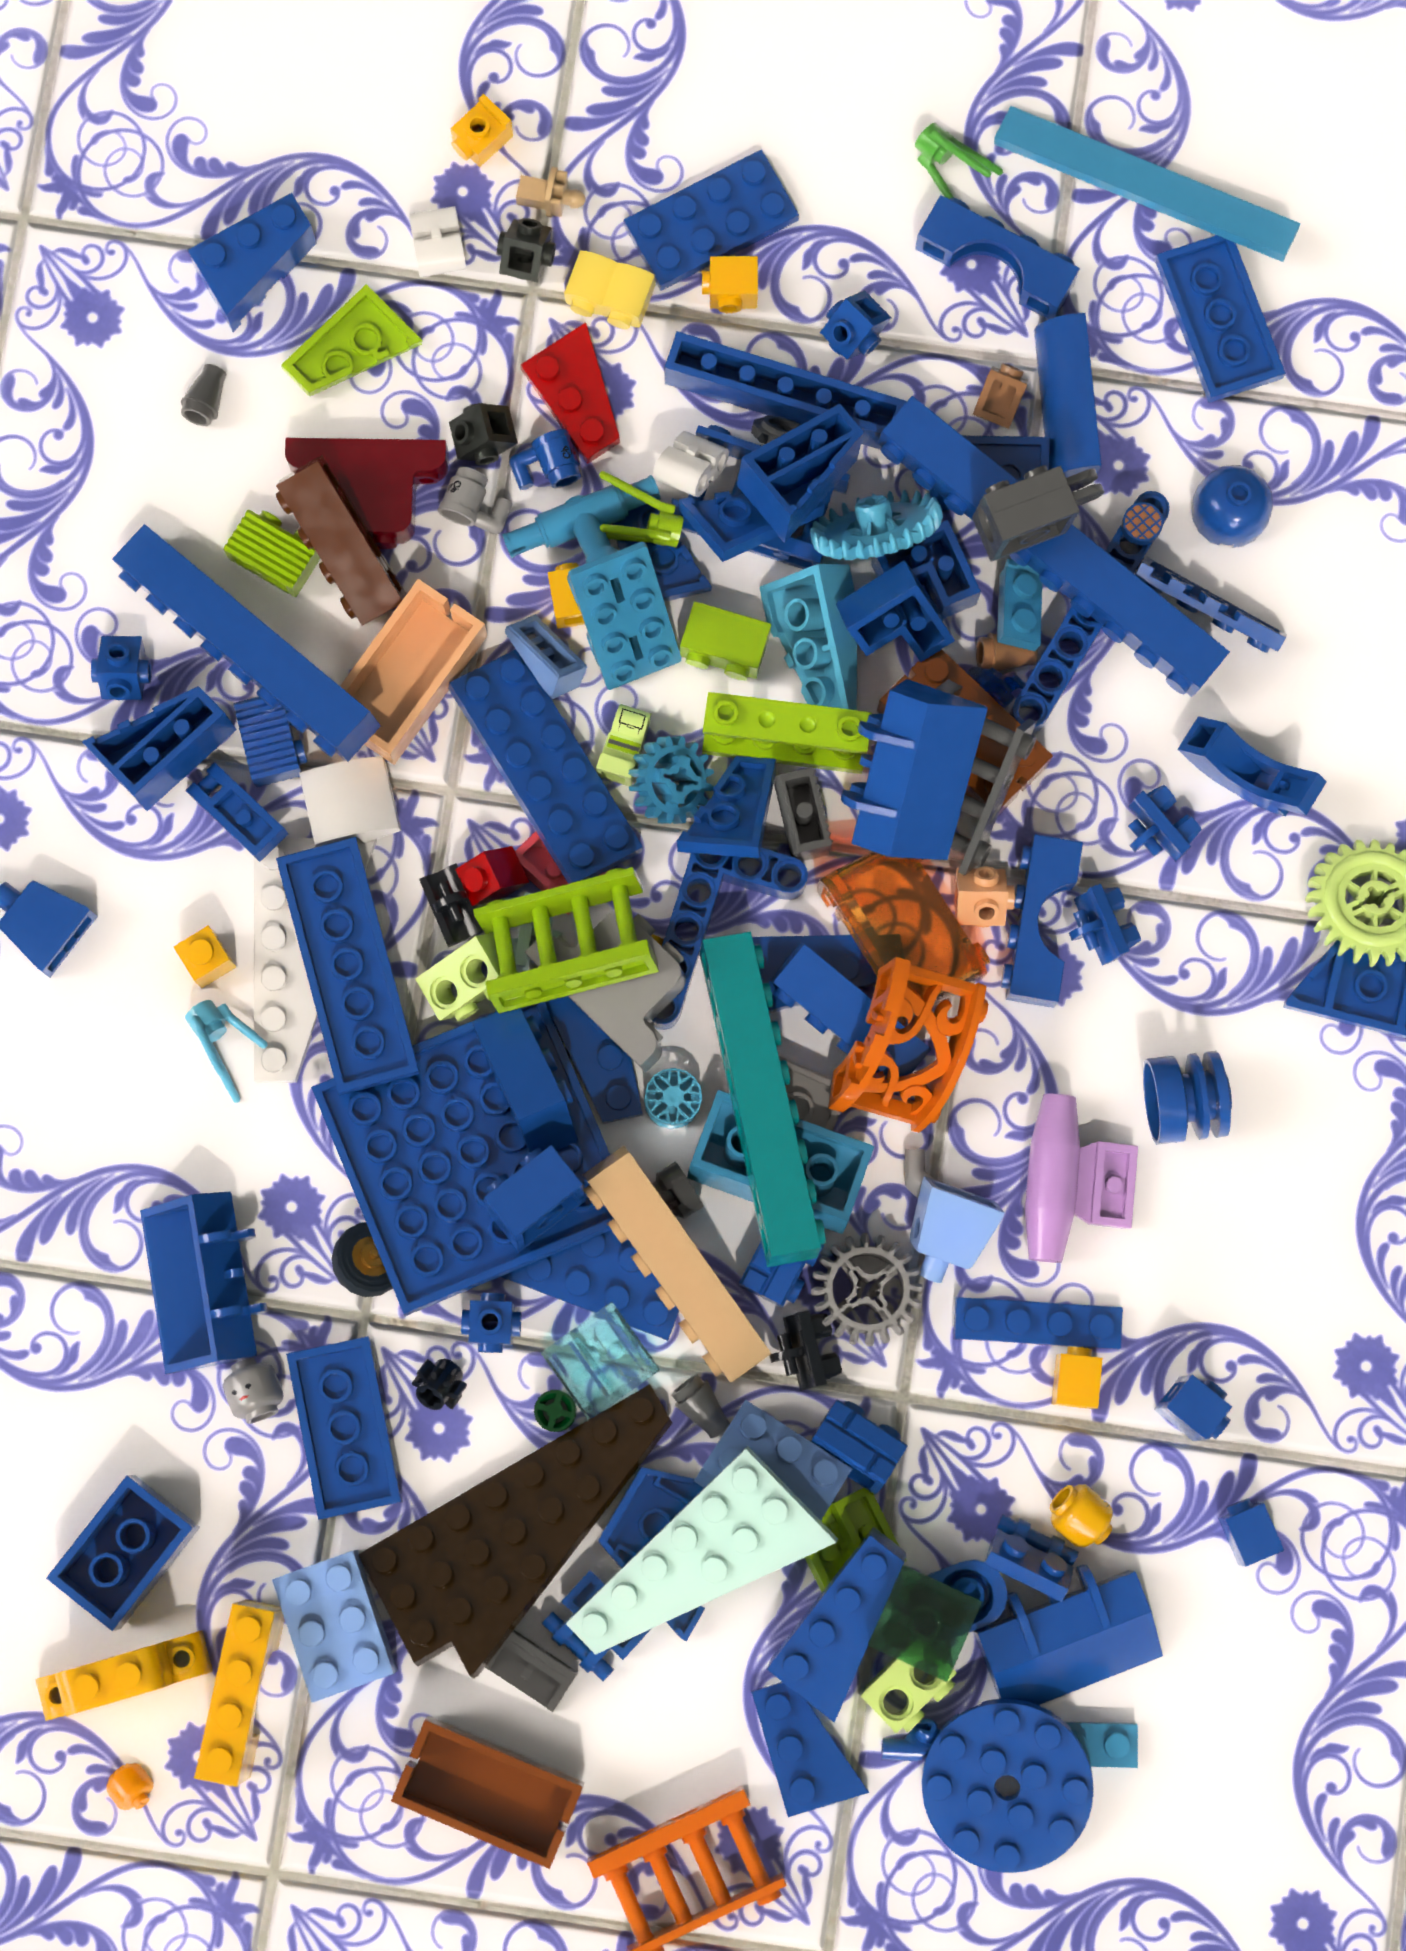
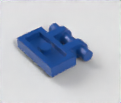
M1002 1514L996 1526L997 1532L990 1543L985 1565L1062 1602L1069 1590L1074 1570L1073 1565L1079 1551L1066 1546V1540L1053 1535L1050 1538L1030 1528L1031 1523L1021 1518L1016 1521Z
M590 1570L561 1601L573 1613L571 1617L605 1583ZM554 1611L541 1623L553 1634L551 1639L559 1647L562 1644L565 1645L581 1661L579 1663L580 1667L587 1673L592 1671L603 1682L614 1671V1668L603 1659L604 1655L611 1649L624 1660L651 1630L649 1629L595 1655L566 1625L567 1621L564 1622Z

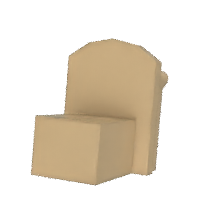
M552 167L548 180L521 175L516 193L517 205L545 210L548 217H562L565 205L570 206L572 209H578L584 205L586 197L580 190L575 188L570 190L568 188V172Z

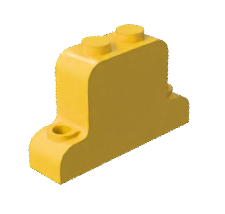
M201 1630L37 1678L35 1681L45 1721L155 1691L184 1680L211 1673L213 1669L204 1634ZM180 1650L186 1651L190 1656L189 1664L185 1667L179 1666L175 1661V1656ZM55 1687L59 1689L62 1703H57L52 1698V1691Z

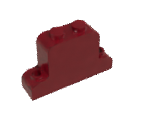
M285 438V458L291 473L323 455L379 549L396 548L397 544L406 543L413 537L415 533L416 489L418 485L438 483L447 475L449 469V450L446 440Z

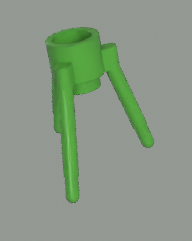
M937 123L927 126L915 142V148L921 152L917 161L927 169L942 195L948 199L954 198L936 169L934 165L936 161L942 165L952 155H955L987 178L991 176V171L997 175H1002L1003 173L1002 168L957 140Z

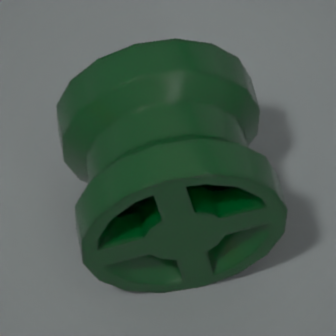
M561 1390L544 1392L538 1397L534 1406L536 1421L542 1428L550 1432H561L568 1429L573 1424L577 1414L575 1401L569 1394Z

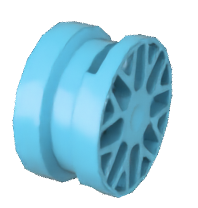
M678 1068L663 1069L655 1074L647 1084L644 1096L645 1111L651 1121L667 1129L683 1128L691 1123L699 1113L702 1101L701 1086L696 1078L686 1070Z

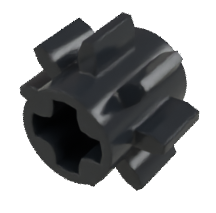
M428 1359L425 1360L417 1371V1376L412 1381V1385L417 1387L416 1396L419 1402L432 1410H439L444 1404L448 1408L453 1409L467 1387V1383L461 1381L463 1379L461 1368L449 1359H439L435 1364Z

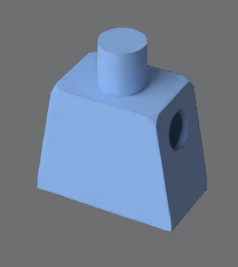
M924 1176L910 1232V1243L916 1251L926 1255L919 1275L930 1281L942 1283L949 1263L965 1269L973 1267L1001 1222L1005 1212L995 1201Z

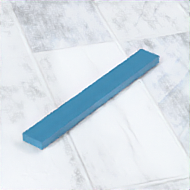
M1010 106L994 137V145L1281 262H1284L1301 225L1299 222L1013 106Z

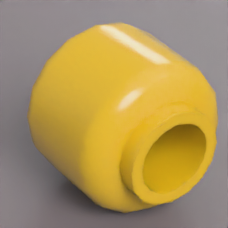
M1078 1484L1074 1487L1067 1485L1055 1495L1049 1509L1052 1512L1051 1524L1076 1547H1087L1093 1543L1099 1545L1108 1538L1112 1531V1525L1110 1524L1113 1515L1112 1507L1088 1485Z

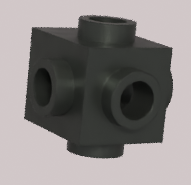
M531 218L513 219L507 232L501 231L498 239L496 253L501 256L499 274L538 282L545 267H551L554 261L556 243L550 242L552 227L543 226L541 222Z
M485 403L472 404L465 407L461 415L449 421L457 459L470 460L475 461L477 465H487L497 461L499 454L518 444L509 406Z

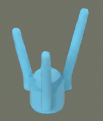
M212 1000L202 1001L187 1012L185 1020L199 1038L211 1064L220 1076L233 1102L239 1103L241 1098L213 1042L220 1039L226 1033V1021L259 1047L266 1048L267 1042L237 1018L226 1003L216 1007Z

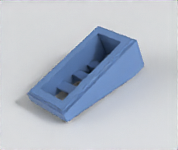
M536 614L506 626L505 634L538 683L552 699L575 690L580 686L587 665ZM535 634L536 638H533L531 640L527 637L529 635Z

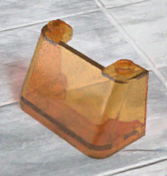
M871 851L819 879L816 892L827 908L838 906L835 911L837 920L843 922L876 976H878V970L897 956L910 960L911 965L974 984L986 977L987 969L985 965L990 963L988 955L978 942L972 944L920 862L924 859L887 857ZM912 981L907 983L922 998L924 997L928 986ZM941 990L932 1009L936 1008L943 1000L954 997L955 994ZM898 1017V1021L902 1025H908L906 1017Z

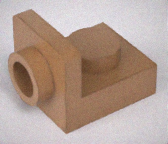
M1005 363L1001 364L1000 369L992 366L972 414L1009 429L1029 383V380L1022 378L1024 371Z

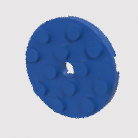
M993 1699L983 1701L980 1705L969 1708L960 1714L957 1713L940 1729L931 1743L925 1758L922 1774V1797L926 1814L936 1834L960 1858L970 1864L990 1871L1001 1873L1026 1872L1055 1861L1068 1851L1080 1837L1092 1809L1093 1774L1090 1761L1078 1740V1736L1060 1717L1044 1707L1024 1700ZM1005 1775L1016 1778L1019 1782L1020 1790L1014 1795L1003 1797L995 1787L997 1779Z

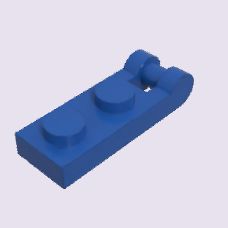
M214 762L205 770L208 774L198 784L193 782L185 791L256 860L261 862L289 833ZM220 785L222 788L211 798L209 795Z

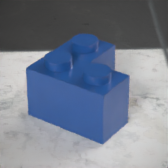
M948 520L941 522L935 533L930 537H926L923 542L919 544L913 543L911 548L900 549L897 553L884 554L882 557H872L871 566L876 577L905 560L920 583L925 586L927 593L944 618L977 605L981 590Z
M905 560L836 603L847 630L866 657L900 635L903 636L920 662L955 641L944 616Z

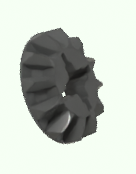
M764 416L753 421L751 434L760 443L767 444L801 424L779 416Z

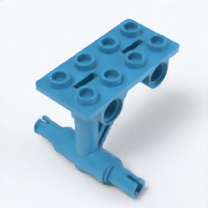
M652 475L630 484L658 500L661 499L657 484ZM613 485L585 496H573L565 504L537 514V517L534 518L535 522L502 534L511 559L516 555L545 545L546 548H553L577 539L586 557V564L569 570L567 580L582 614L588 632L586 633L587 640L608 690L677 664L682 660L645 542H639L618 551L611 546L606 533L600 531V525H611L624 520L629 515L628 511L646 504Z

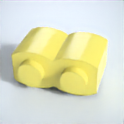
M580 250L564 292L565 301L570 305V309L578 315L584 317H592L593 314L603 315L607 317L608 323L617 328L629 329L630 326L640 328L656 286L655 275L639 267L618 263L605 256Z

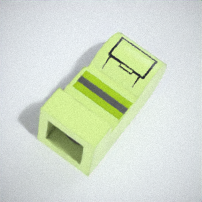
M623 704L619 705L611 732L608 733L596 766V772L600 778L626 786L633 784L634 777L628 773L629 770L637 769L638 763L633 757L635 754L642 753L650 725L651 713Z

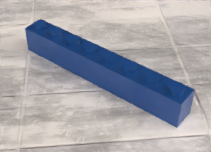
M143 524L112 558L115 564L122 570L118 578L135 593L141 588L149 594L145 600L162 616L167 611L174 615L176 619L172 623L188 638L191 639L195 634L204 641L200 647L214 660L219 662L222 658H225L232 665L228 670L245 686L250 681L260 688L256 694L271 708L275 709L280 705L288 711L284 717L298 731L304 733L308 728L317 736L313 742L328 756L332 757L337 753L349 762L380 728L381 725L366 707L146 524Z

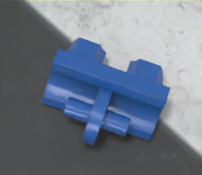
M1164 784L1148 794L1143 790L1128 806L1139 818V820L1135 819L1128 825L1138 837L1129 846L1134 852L1145 846L1154 857L1164 848L1176 862L1191 847L1189 844H1191L1202 829L1189 814H1186L1172 825L1163 813L1171 808L1177 800Z
M1098 884L1090 887L1087 892L1073 899L1078 909L1077 912L1073 913L1078 928L1070 931L1068 934L1072 941L1083 938L1089 951L1095 949L1102 966L1112 963L1130 951L1129 948L1141 941L1136 925L1130 922L1119 926L1114 915L1115 912L1125 907V900L1120 888L1103 889L1102 885Z

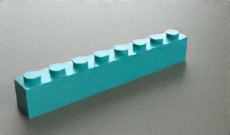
M751 932L703 939L699 954L767 1267L816 1259L821 1250V1244L826 1243L825 1230L822 1220H815L812 1204L817 1203L816 1189L813 1179H806L803 1164L808 1163L807 1149L804 1139L797 1140L794 1124H799V1114L796 1101L794 1099L788 1100L785 1085L790 1084L789 1068L786 1060H779L777 1046H781V1033L778 1022H771L768 1007L773 1006V999L769 983H762L759 969L764 968L761 945H754Z

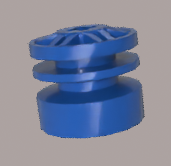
M1217 1050L1205 1052L1202 1063L1196 1053L1189 1054L1186 1059L1185 1073L1181 1072L1174 1056L1149 1058L1144 1061V1102L1149 1130L1156 1145L1185 1141L1189 1122H1191L1199 1140L1207 1139L1210 1129L1215 1138L1229 1135L1232 1095L1229 1079Z

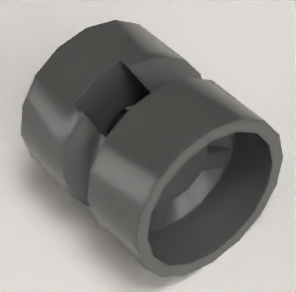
M676 1161L656 1173V1181L652 1185L659 1195L670 1189L676 1200L668 1205L675 1217L678 1216L685 1219L704 1207L693 1186Z

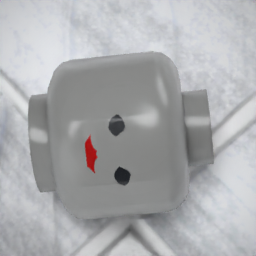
M255 1358L244 1359L231 1366L233 1373L224 1379L222 1385L233 1416L239 1419H246L248 1424H252L278 1413L277 1406L282 1402L284 1393L274 1367L268 1363H256Z

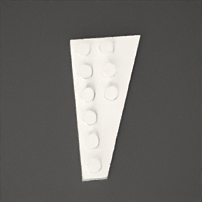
M313 838L283 839L261 862L254 858V1031L267 1042L266 1048H261L254 1042V1082L256 1084L297 1083L317 1019L315 1004L276 861L278 857L316 848ZM356 838L366 872L377 839L363 843L359 838Z

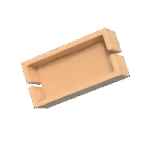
M417 579L340 685V687L366 707L381 725L364 745L393 765L397 763L449 690V682L459 677L487 638L485 623L455 603L450 608L448 598L420 579Z

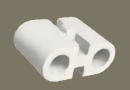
M455 206L409 214L420 278L467 270Z
M683 431L674 439L673 447L668 446L658 457L653 470V478L695 497H699L708 488L709 481L714 482L724 470L729 450L690 432Z

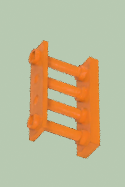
M743 1785L588 1858L587 1865L593 1878L596 1879L603 1875L606 1881H611L637 1942L628 1945L626 1951H665L664 1944L754 1901H757L758 1906H763L782 1896L780 1889L787 1886L783 1874L780 1873L769 1878L743 1820V1817L746 1815L744 1808L750 1806V1800ZM718 1820L721 1821L723 1826H728L754 1886L733 1896H730L704 1838V1835L707 1834L705 1827ZM680 1838L684 1844H689L715 1902L714 1905L691 1915L665 1856L668 1852L666 1845ZM640 1857H643L645 1863L650 1862L676 1923L656 1933H652L626 1874L629 1871L627 1864Z

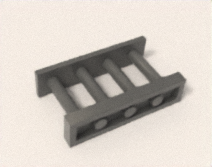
M948 679L936 689L959 697L963 686ZM985 718L981 734L1009 748L1001 768L975 756L971 773L994 783L986 804L965 794L961 811L978 818L979 821L972 839L957 832L954 834L951 848L965 855L958 870L963 875L969 873L975 866L982 867L989 856L992 845L987 843L1021 758L1024 760L1028 758L1036 742V737L1031 735L1036 721L1030 718L1017 727L1015 732Z

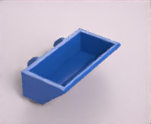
M906 679L889 691L884 714H870L867 722L860 721L858 732L870 740L877 741L874 755L862 754L859 764L870 769L867 782H854L851 784L850 791H842L841 801L850 808L860 810L851 844L887 857L948 860L988 710L985 705Z
M231 1191L191 1194L140 1210L165 1374L216 1366L256 1357L257 1350L251 1316L268 1312L267 1303L249 1305L245 1270L243 1268L239 1242L256 1238L254 1228L237 1231Z
M1082 1564L1076 1567L1081 1589L1066 1594L1062 1602L1047 1595L1048 1602L1028 1610H1024L1016 1592L1008 1593L1007 1604L1012 1616L973 1631L999 1699H1017L1041 1705L1162 1657L1163 1653L1152 1611L1136 1571L1127 1570L1096 1582L1088 1565Z

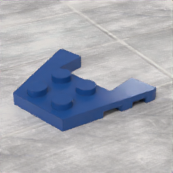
M644 1467L639 1468L597 1539L598 1543L620 1569L704 1489L694 1482L695 1479ZM699 1606L666 1623L680 1639L687 1642L706 1608Z

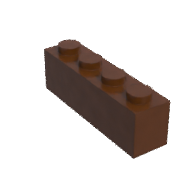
M323 455L281 478L276 485L279 490L276 493V498L284 512L288 515L293 513L301 527L297 528V531L304 545L309 550L312 548L316 550L322 560L319 563V568L329 584L336 583L343 594L340 601L351 619L357 617L363 626L398 606L407 593Z

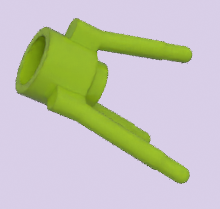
M605 471L599 473L601 479L659 510L658 514H650L647 529L621 525H600V531L605 532L608 539L654 543L677 548L684 517L674 514L676 505L662 502Z

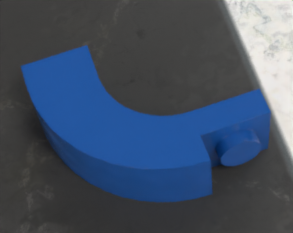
M1198 716L1177 749L1197 769L1219 785L1260 808L1285 817L1289 811L1306 816L1327 783L1317 772L1289 766L1267 757L1247 744L1227 723Z

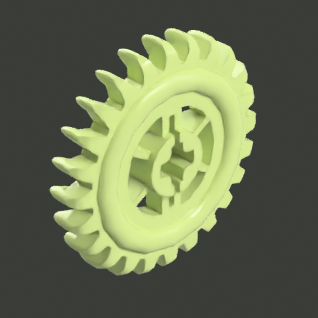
M1372 839L1369 848H1366L1361 840H1356L1353 844V850L1348 845L1341 844L1337 851L1338 854L1328 852L1324 858L1325 863H1319L1315 866L1314 873L1320 876H1313L1308 881V887L1317 890L1309 892L1305 898L1307 903H1318L1309 910L1308 918L1322 917L1314 927V932L1318 933L1321 930L1328 929L1330 933L1326 937L1324 945L1327 946L1339 940L1341 943L1337 955L1342 956L1349 948L1353 949L1354 964L1360 960L1364 953L1368 954L1370 967L1375 966L1381 954L1388 967L1395 960V952L1400 956L1401 961L1405 962L1406 849L1397 854L1395 853V845L1389 842L1385 849H1381L1379 841ZM1371 875L1370 881L1361 887L1352 882L1358 877ZM1378 876L1390 881L1392 884L1388 885L1378 881ZM1346 890L1354 898V900L1348 904L1345 900ZM1400 898L1403 901L1402 912L1392 907L1395 900ZM1385 918L1396 920L1391 925L1378 927Z

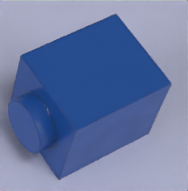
M1247 1498L1227 1506L1228 1515L1218 1518L1238 1566L1247 1567L1285 1551L1264 1503L1252 1504L1250 1499Z

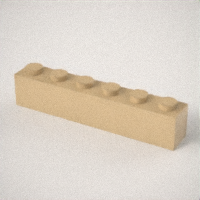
M624 1145L583 1174L590 1184L584 1188V1192L597 1210L605 1206L612 1215L613 1219L607 1223L621 1244L629 1239L637 1253L631 1256L632 1260L645 1277L651 1273L656 1277L661 1286L654 1291L669 1311L675 1306L685 1318L678 1323L692 1344L700 1339L708 1351L702 1358L716 1377L724 1373L729 1382L732 1383L772 1354Z

